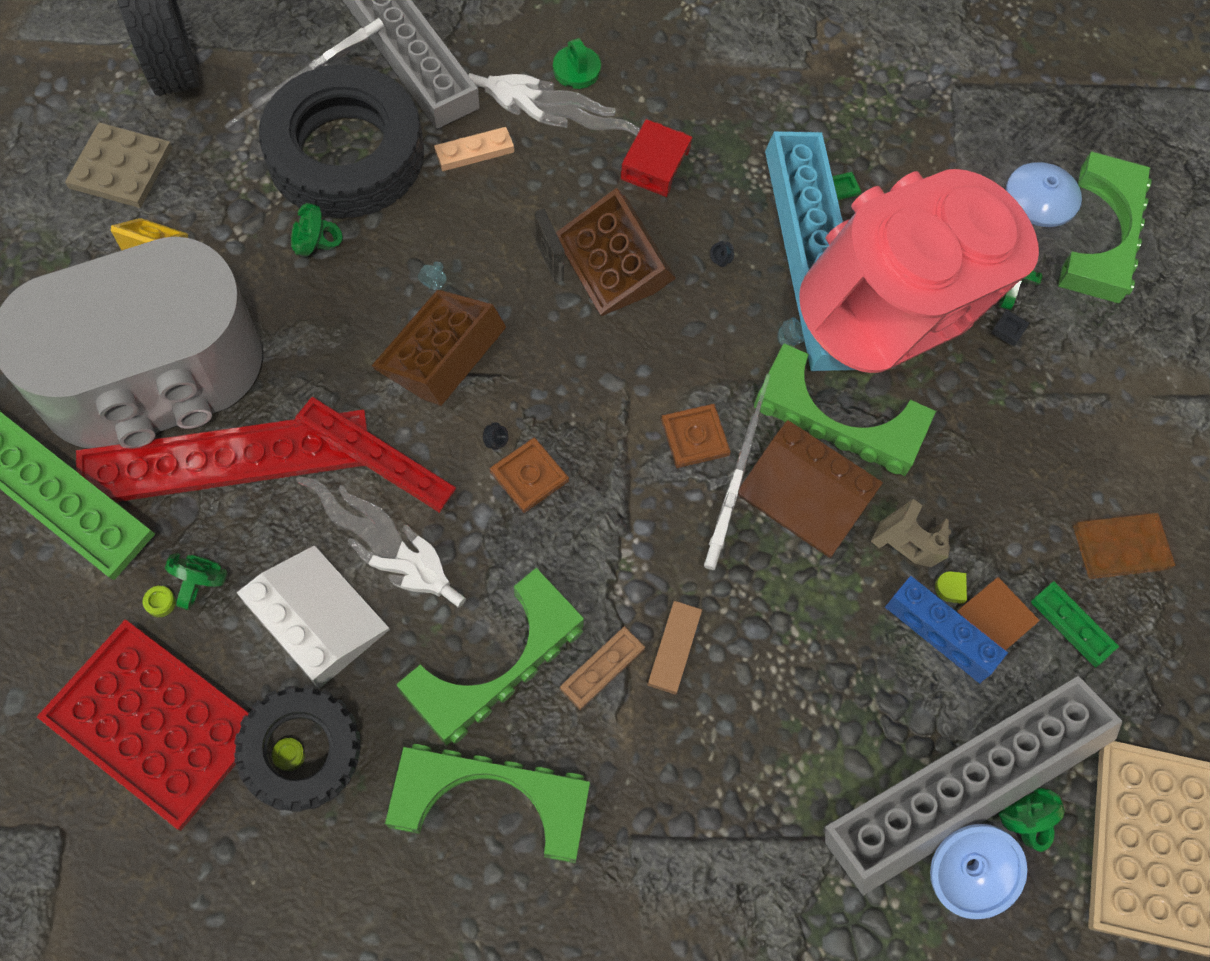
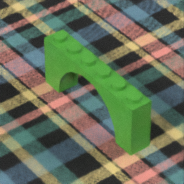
M1090 152L1081 166L1078 185L1101 197L1114 210L1121 225V243L1116 248L1103 253L1083 254L1071 252L1062 265L1058 287L1115 303H1120L1126 295L1131 294L1135 285L1132 275L1138 265V259H1135L1142 242V239L1139 238V233L1145 223V218H1142V214L1148 204V198H1145L1151 185V179L1149 178L1150 167Z
M783 344L757 395L754 408L766 416H774L785 423L789 420L801 429L809 432L813 437L827 440L841 450L851 451L867 462H875L884 466L891 473L906 476L914 463L936 411L910 400L906 408L896 418L879 426L858 428L838 423L819 410L807 391L804 370L809 354Z
M537 568L514 586V596L518 599L527 615L529 637L522 656L507 673L488 683L463 686L448 683L433 676L420 664L396 684L399 692L446 746L451 742L456 744L468 733L467 728L475 721L480 723L486 719L492 712L490 708L499 700L503 703L514 694V687L522 680L526 683L532 679L538 672L537 667L544 661L547 663L551 662L561 652L559 648L567 641L569 643L574 642L583 633L584 618Z
M413 744L412 748L403 747L385 822L388 828L420 834L430 809L446 792L472 780H497L521 791L535 806L545 832L544 858L576 863L590 785L589 781H584V776L574 773H566V777L553 775V770L536 767L535 771L522 769V764L506 761L504 766L492 764V759L483 756H474V759L471 760L461 758V753L451 750H443V754L433 753L430 747Z

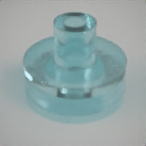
M434 262L433 266L424 265L418 274L419 281L430 289L440 290L447 279L446 275L442 272L444 266L440 262Z

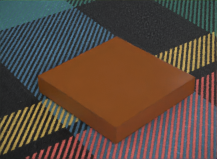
M715 404L662 415V425L676 468L730 456L731 451Z
M535 437L490 468V473L523 513L569 482V477Z
M999 577L957 611V613L1004 650L1008 649L1040 621Z

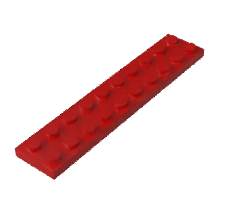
M365 410L339 413L368 431ZM295 419L153 439L147 445L138 448H124L118 444L76 450V472L114 502L365 466L295 422Z

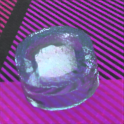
M796 318L784 321L780 327L778 341L782 346L783 344L795 346L804 342L802 326Z

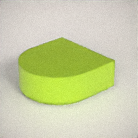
M943 573L935 583L937 595L946 602L964 604L967 601L966 573Z

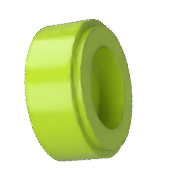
M164 586L150 588L143 597V607L154 617L169 615L176 605L174 594Z
M293 738L280 740L272 750L274 764L283 771L298 769L305 759L304 747Z

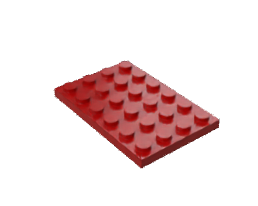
M125 619L40 712L37 718L177 830L182 831L236 765L234 753L236 752L235 737L236 733L240 731V723L243 717L249 713Z

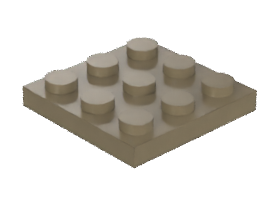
M98 123L65 183L72 190L141 208L173 149L170 141Z

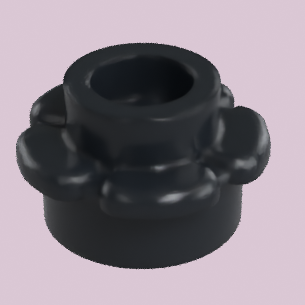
M719 241L714 244L710 250L711 260L721 267L730 264L734 259L733 245L730 242L725 243V241Z
M493 422L484 429L483 441L487 448L498 450L508 442V431L499 423Z

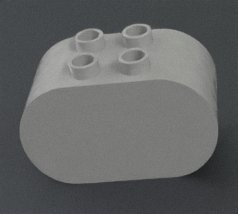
M166 237L34 278L14 290L0 307L1 371L58 437L83 448L90 449L118 444L124 448H138L150 443L155 438V433L175 426L185 429L202 426L211 419L212 413L224 410L242 398L255 382L261 367V341L231 269L215 250L202 242L190 238Z

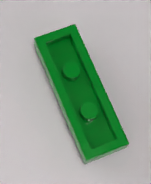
M1054 581L1031 601L1095 668L1119 647Z

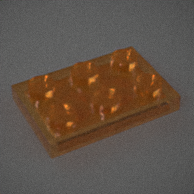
M1158 513L1077 522L1073 526L1089 579L1169 570L1176 566Z

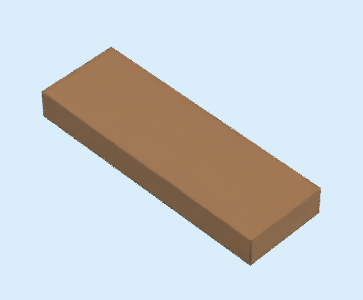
M677 601L673 602L647 686L677 694L702 609Z
M624 626L560 686V690L581 711L645 650V646Z

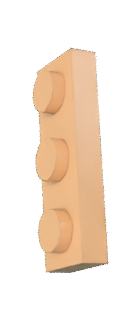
M503 127L434 145V150L441 170L446 171L514 153V145L507 128Z

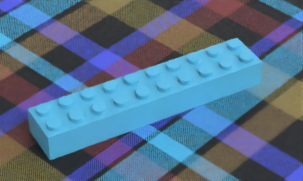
M773 132L765 153L807 354H809L811 371L855 370L835 359L816 341L804 321L800 308L799 295L803 278L829 246L825 239L827 234L843 222L822 132Z

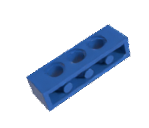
M912 576L908 578L885 606L887 610L979 684L994 672L1008 653Z

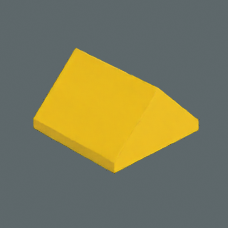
M142 218L111 225V232L121 250L166 237L188 238L187 233Z

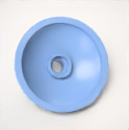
M1043 162L1025 164L1012 173L1006 185V191L1023 208L1031 224L1037 226L1056 227L1063 225L1074 218L1081 206L1082 194L1078 183L1067 171L1053 164Z
M987 824L969 825L948 835L937 848L931 863V883L939 900L951 912L969 919H985L1004 912L1018 899L1026 883L1027 862L1018 842L1006 831ZM971 859H975L972 865L967 866V863Z

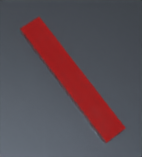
M314 397L310 398L295 417V422L439 513L456 490V487Z

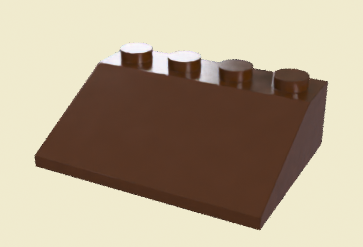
M617 188L554 233L601 316L653 295L676 279L630 201Z
M437 289L372 364V367L421 399L442 406L491 345L505 330L506 325L493 304Z
M787 420L741 485L738 496L831 558L872 501L883 482Z

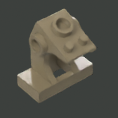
M912 499L880 522L871 542L879 548L888 543L913 563L933 567L948 558L951 529H949V520L946 518L941 524L930 528L928 532L923 530L916 521L922 505Z

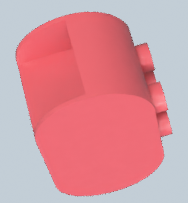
M960 169L945 170L924 179L918 171H915L899 180L890 192L884 193L880 186H875L865 191L852 203L851 208L855 214L851 219L837 225L827 234L825 239L829 246L803 278L799 295L800 308L811 334L831 356L844 365L858 371L868 373L883 372L960 336L971 328L984 313L1019 281L1033 271L1039 256L1037 236L1023 208L1004 188L980 174Z

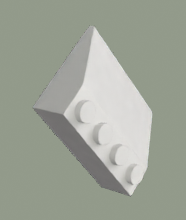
M315 545L264 571L237 592L245 605L318 689L390 630Z

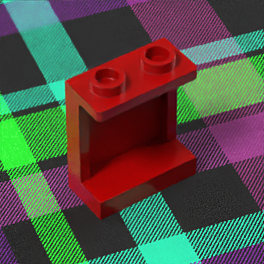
M646 119L622 162L621 180L667 197L671 190L672 180L684 156H688L690 152L692 136Z

